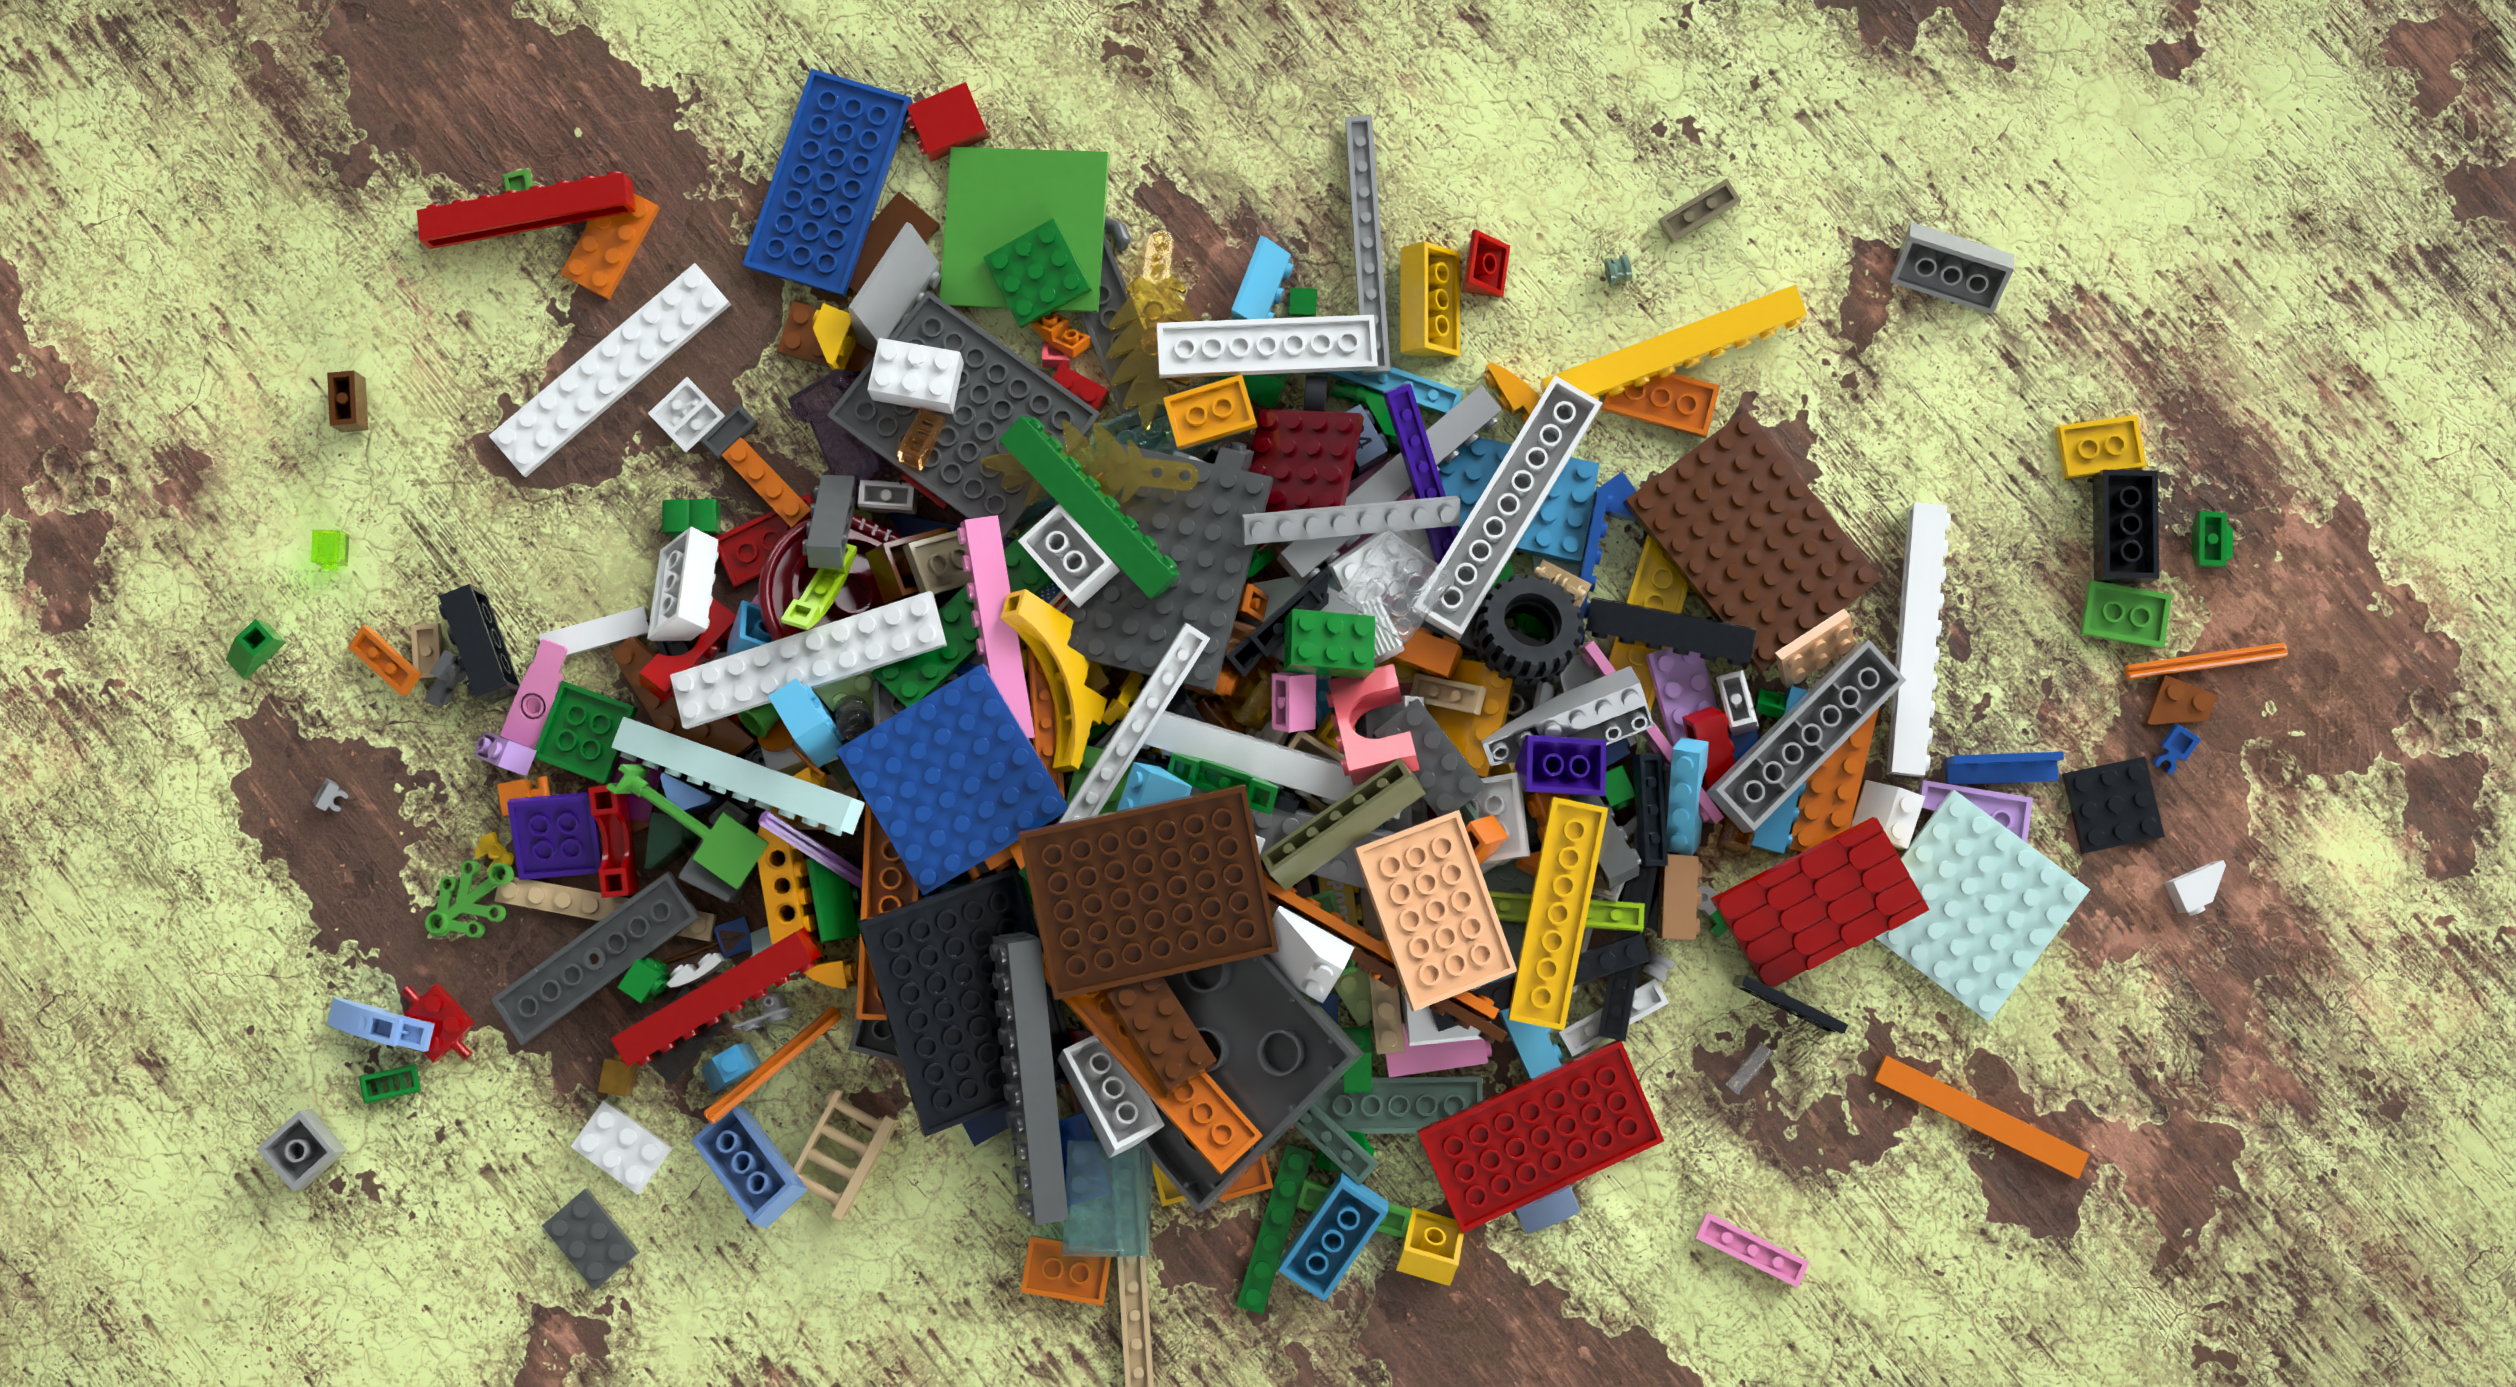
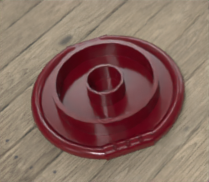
M853 513L847 543L857 547L853 564L835 601L826 614L810 629L885 606L865 553L883 543L901 539V534ZM811 519L799 523L782 535L768 553L760 573L758 585L759 609L764 626L772 641L807 631L782 623L781 618L792 600H799L819 569L809 567L808 556H803V540L808 539L806 531L807 522L812 521Z

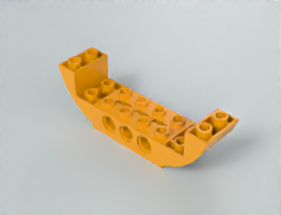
M811 767L805 768L792 776L820 787L828 788L826 773L823 772L824 777L821 778ZM772 806L770 812L795 827V824H798L797 821H800L799 815L796 814L795 818L791 819L778 814L780 808ZM760 825L757 835L769 843L758 860V867L771 944L773 945L805 927L821 957H823L822 942L817 940L816 930L819 928L816 913L813 914L811 903L814 900L811 886H808L807 875L809 873L806 859L803 858V852ZM782 852L785 854L786 857L785 862L781 860ZM786 879L790 882L789 890L786 888L785 885ZM791 907H792V908L794 909V911H795V916H794V917H793V916L791 915V913H790V908H791ZM854 956L821 962V957L813 961L815 967L804 972L811 979L827 986L847 989L858 984L859 964L854 962Z

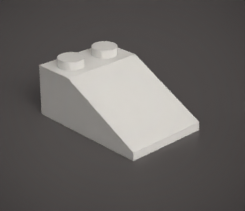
M1279 906L1272 917L1279 952L1267 955L1298 990L1323 1003L1344 970L1354 947Z

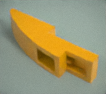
M1492 362L1487 364L1484 371L1486 374L1483 376L1489 388H1495L1499 397L1497 400L1504 412L1509 411L1511 416L1522 412L1520 417L1525 425L1541 397L1526 382L1512 372Z

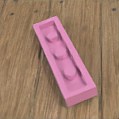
M1705 1212L1694 1236L1797 1288L1809 1265L1807 1260L1708 1212Z

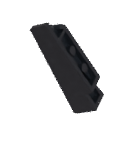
M1326 567L1225 654L1223 662L1244 678L1262 656L1265 659L1269 657L1285 642V617L1292 609L1320 611L1328 604L1329 593L1327 592L1330 569Z

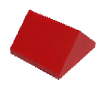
M1477 229L1472 230L1462 292L1503 297L1510 245Z

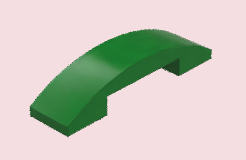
M1172 753L1167 772L1189 784L1192 788L1196 787L1208 792L1245 784L1250 809L1268 815L1272 814L1279 787L1259 777L1220 763L1179 753Z

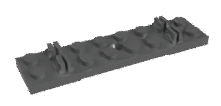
M666 872L612 913L493 997L491 1001L519 1044L524 1045L628 971L636 959L646 958L700 919L701 916L673 874ZM594 953L599 956L597 964H593L590 960L591 955Z

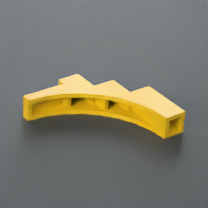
M1026 589L1009 593L1006 596L1000 619L1013 628L1031 648L1047 678L1054 701L1057 743L1053 769L1059 773L1079 770L1083 761L1085 746L1090 736L1091 726L1101 724L1107 699L1084 685L1088 676L1090 661L1067 645L1074 620Z

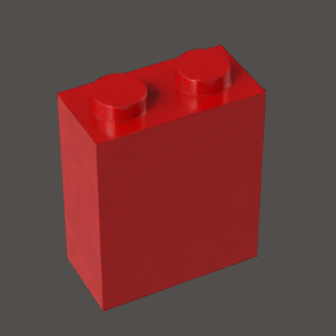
M966 82L907 106L910 113L906 117L912 132L917 130L920 139L916 140L922 156L927 154L930 162L949 155L951 147H969L989 138Z

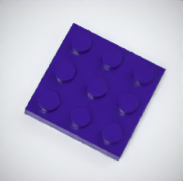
M589 792L512 798L508 800L507 805L519 880L598 873L602 862V850L598 823L591 816Z

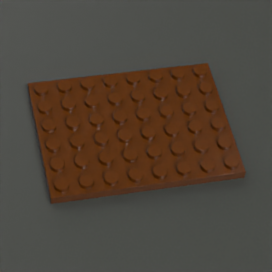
M1747 410L1623 502L1717 621L1758 629L1750 663L1759 674L1777 661L1775 652L1844 609L1882 579Z
M1245 784L1018 832L1054 1000L1279 952Z

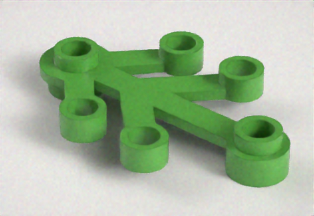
M466 860L461 864L460 871L462 874L460 883L455 877H443L439 883L441 891L437 910L428 914L425 920V927L429 933L436 937H443L450 931L466 933L467 936L473 938L483 936L485 926L482 922L470 921L465 923L454 920L462 913L487 917L490 921H502L506 916V910L503 906H484L475 903L498 885H508L514 878L512 867L504 863L493 864L488 871V879L471 892L472 879L480 872V865L476 861ZM472 865V871L469 873L468 867ZM505 870V877L503 879L502 873ZM449 881H451L450 889L447 888V883ZM458 890L456 903L449 908L451 893H455ZM498 909V916L495 918L494 911ZM442 919V925L440 927L439 922ZM476 925L477 932L474 934L473 927Z

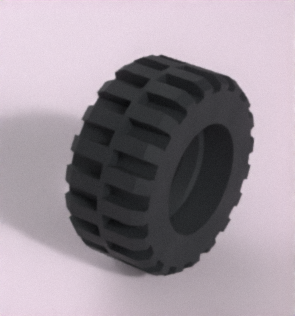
M1526 574L1524 578H1521L1520 575L1510 576L1508 582L1505 579L1498 582L1495 588H1491L1486 594L1475 615L1476 618L1472 626V631L1474 632L1472 640L1475 647L1479 646L1476 653L1480 660L1485 659L1487 661L1485 666L1491 672L1493 670L1499 672L1498 677L1506 680L1507 677L1511 678L1514 684L1521 685L1523 681H1527L1528 685H1537L1540 679L1543 683L1551 681L1554 676H1559L1566 666L1569 665L1583 638L1581 633L1584 630V624L1579 619L1582 615L1579 606L1573 605L1575 599L1570 593L1566 595L1563 592L1564 588L1558 583L1553 585L1549 583L1550 579L1543 576L1541 579H1536L1533 574ZM1515 613H1523L1537 618L1547 628L1551 643L1538 647L1520 643L1507 630L1504 617Z

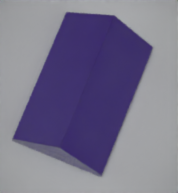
M1526 735L1515 763V768L1524 791L1605 796L1606 740Z

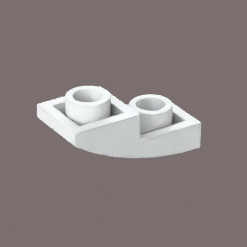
M708 953L698 962V969L693 964H686L685 966L681 964L670 974L672 979L667 985L670 988H677L695 983L718 970L727 962V959L721 953H714L713 955Z

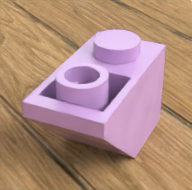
M484 731L483 736L477 741L474 756L501 768L527 776L537 751Z

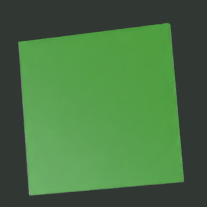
M951 147L940 299L950 307L1010 309L983 257L1054 218L1092 289L1055 311L1098 313L1110 154L1101 151Z

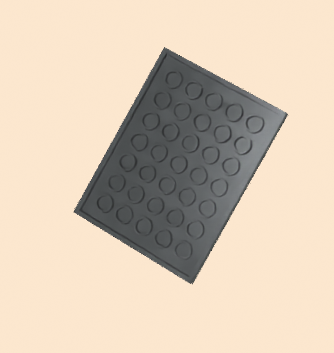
M927 291L890 336L889 340L959 351L961 353L964 364L953 414L872 400L867 389L874 356L827 414V417L966 519L998 515L1003 543L1045 488L1005 448L999 439L1020 416L1035 417L1044 425L1043 431L1049 438L1053 436L1063 445L1062 451L1069 457L1101 418V413Z
M1115 442L1101 492L1106 497L1109 495L1120 505L1118 510L1125 517L1129 515L1138 523L1139 532L1144 537L1148 535L1157 543V550L1163 557L1167 555L1177 564L1176 570L1181 575L1158 599H1150L1111 559L1120 569L1112 579L1079 608L1069 600L1065 615L1074 621L1067 645L1085 656V659L1090 662L1151 676L1186 622L1210 637V640L1182 684L1215 692L1256 545H1244L1242 542V515L1265 513L1273 478Z

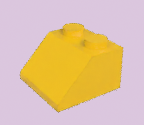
M823 303L821 309L816 310L813 316V330L827 363L834 373L842 378L856 345L850 313Z
M1412 1207V1215L1405 1238L1402 1241L1396 1270L1450 1286L1459 1264L1464 1236L1456 1220Z

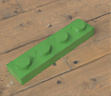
M1305 1178L1297 1207L1313 1212L1331 1185ZM1389 1203L1388 1213L1376 1231L1404 1239L1412 1215V1209Z

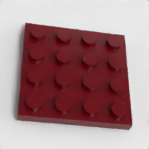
M1260 409L1251 448L1254 454L1249 472L1273 478L1265 513L1345 506L1364 420L1361 413Z

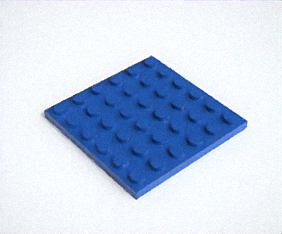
M983 663L836 749V752L923 896L1018 841V832L1040 828L1064 814L1068 809V804Z

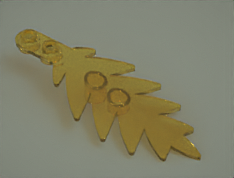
M1156 231L1149 236L1143 274L1136 277L1125 289L1127 294H1134L1123 304L1108 325L1109 330H1114L1132 323L1113 343L1106 353V359L1111 360L1131 352L1117 369L1110 383L1114 387L1135 379L1127 392L1123 408L1127 410L1138 406L1141 423L1145 431L1149 430L1153 422L1157 405L1166 408L1163 398L1171 396L1164 379L1159 378L1157 323L1197 321L1188 306L1174 292L1185 294L1186 288L1176 277L1170 274L1174 239L1172 234L1167 231ZM1188 377L1166 378L1184 386L1190 385Z
M1066 420L1062 421L1066 451L1064 448L1062 451L1068 457H1074L1082 465L1080 470L1087 477L1090 475L1101 485L1099 490L1106 497L1109 495L1114 498L1124 488L1121 502L1125 503L1136 493L1140 486L1188 491L1198 483L1199 474L1196 467L1192 464L1143 458L1139 448L1132 440L1127 441V455L1118 441L1106 429L1095 422L1092 426L1097 449L1096 453L1088 440L1072 424ZM1043 429V431H1044V432L1047 434V436L1050 438L1051 435H1050L1047 431H1045V430ZM1009 451L1008 453L996 454L980 459L982 465L1005 473L1001 484L1002 489L1020 485L1033 478ZM1156 468L1162 471V475L1159 478H1155L1151 474ZM1181 472H1188L1190 478L1187 481L1181 480L1179 478ZM1033 478L1024 502L1026 506L1049 495L1047 490L1035 478ZM1055 501L1053 509L1059 504L1057 501Z

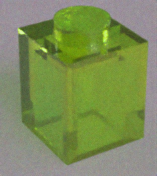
M312 530L311 562L321 566V570L337 571L338 566H348L349 534L341 530Z

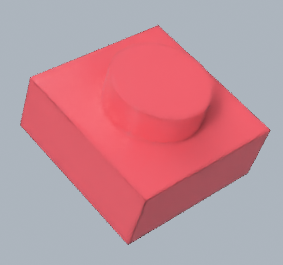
M1042 342V368H1058L1060 364L1069 368L1070 357L1057 350L1048 342Z

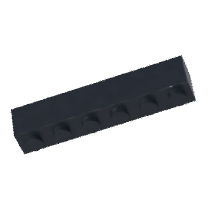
M1593 597L1591 598L1585 630L1591 631V636L1595 638L1607 639L1608 635L1619 637L1618 642L1634 645L1636 640L1646 642L1645 647L1662 650V646L1673 648L1672 652L1688 656L1691 651L1701 653L1700 658L1716 661L1717 657L1728 659V664L1744 666V662H1751L1758 629Z

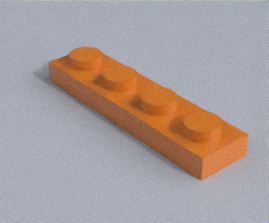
M742 437L721 454L791 528L804 522L811 516L810 507Z

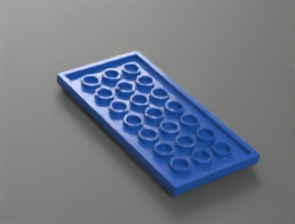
M811 68L742 265L750 270L845 298L906 123V117L909 114L907 106L912 104V98Z

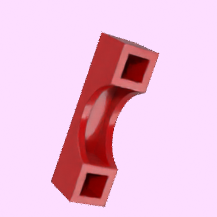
M714 598L709 607V626L704 633L698 635L699 641L696 646L689 652L679 656H667L658 653L639 673V684L664 703L671 697L675 698L670 678L671 674L702 665L708 659L713 660L719 653L720 646L729 639L736 615Z
M608 784L588 788L591 816L597 821L602 837L603 855L601 866L598 870L602 898L627 896L639 891L627 794H614L606 788Z

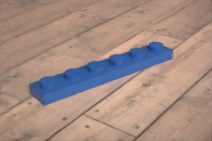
M1596 487L1578 574L1579 578L1592 584L1589 589L1590 592L1594 591L1596 576L1593 575L1594 565H1599L1602 555V549H1598L1600 538H1605L1607 522H1603L1605 511H1610L1613 495H1609L1610 489ZM1589 591L1580 607L1582 615L1579 619L1582 621L1584 618L1588 619L1590 603L1587 602ZM1585 629L1581 633L1583 638L1580 645H1583L1586 632Z

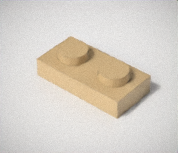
M440 623L411 625L413 666L422 674L418 680L437 679L430 672L443 653L442 626Z

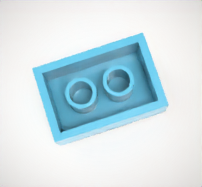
M796 678L768 696L793 739L818 768L838 756L836 749L843 746L841 741L846 738L832 720V715L827 707L821 702L817 694L813 692L809 684L803 686Z

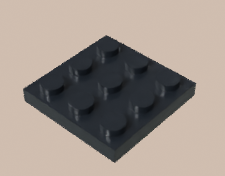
M2145 757L2062 774L2081 854L2165 837Z

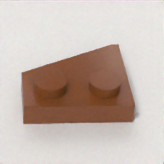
M2164 675L2161 677L2144 725L2153 726L2208 721L2217 695Z

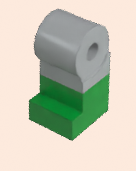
M1699 886L1697 890L1701 891V905L1697 907V910L1701 911L1710 920L1713 926L1708 931L1715 938H1718L1728 927L1710 899L1717 894L1708 886Z

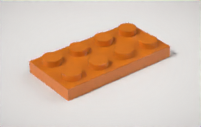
M634 193L636 212L589 220L560 275L610 300L660 207Z
M1676 373L1662 378L1658 374L1650 377V382L1638 387H1635L1634 384L1625 386V391L1615 396H1610L1609 392L1605 394L1601 408L1602 411L1705 439L1710 427L1720 385Z

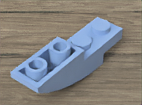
M333 997L327 1021L329 1026L364 1039L390 1046L399 1045L423 1052L429 1050L435 1023L387 1012V1009L338 997Z

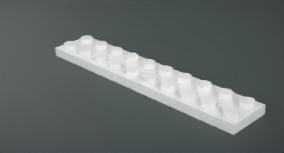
M694 263L493 431L489 437L524 477H527L719 316L731 303L697 264Z
M928 591L671 674L670 678L682 727L689 729L770 703L771 701L768 698L770 694L796 678L803 686L809 684L811 689L945 647L947 643L934 594Z

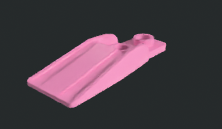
M548 639L540 641L534 662L529 666L511 705L501 731L502 737L535 750L561 681H564V676L560 671L568 651L566 646Z

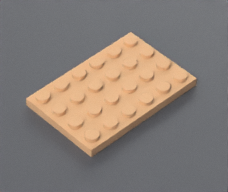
M1459 810L1353 849L1411 1011L1419 1010L1517 971Z

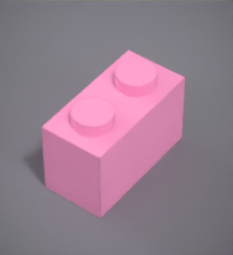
M1291 672L1272 673V729L1284 732L1316 729V675Z

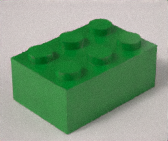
M1292 609L1285 617L1284 672L1366 679L1374 671L1375 616Z

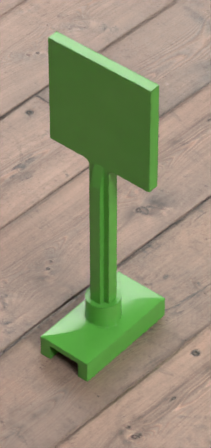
M621 764L618 769L624 773V776L619 783H609L606 788L614 794L634 793L638 797H644L703 839V843L692 859L736 890H739L769 843L725 812H722L712 829L708 828L649 787V783L644 780L650 771L641 764Z

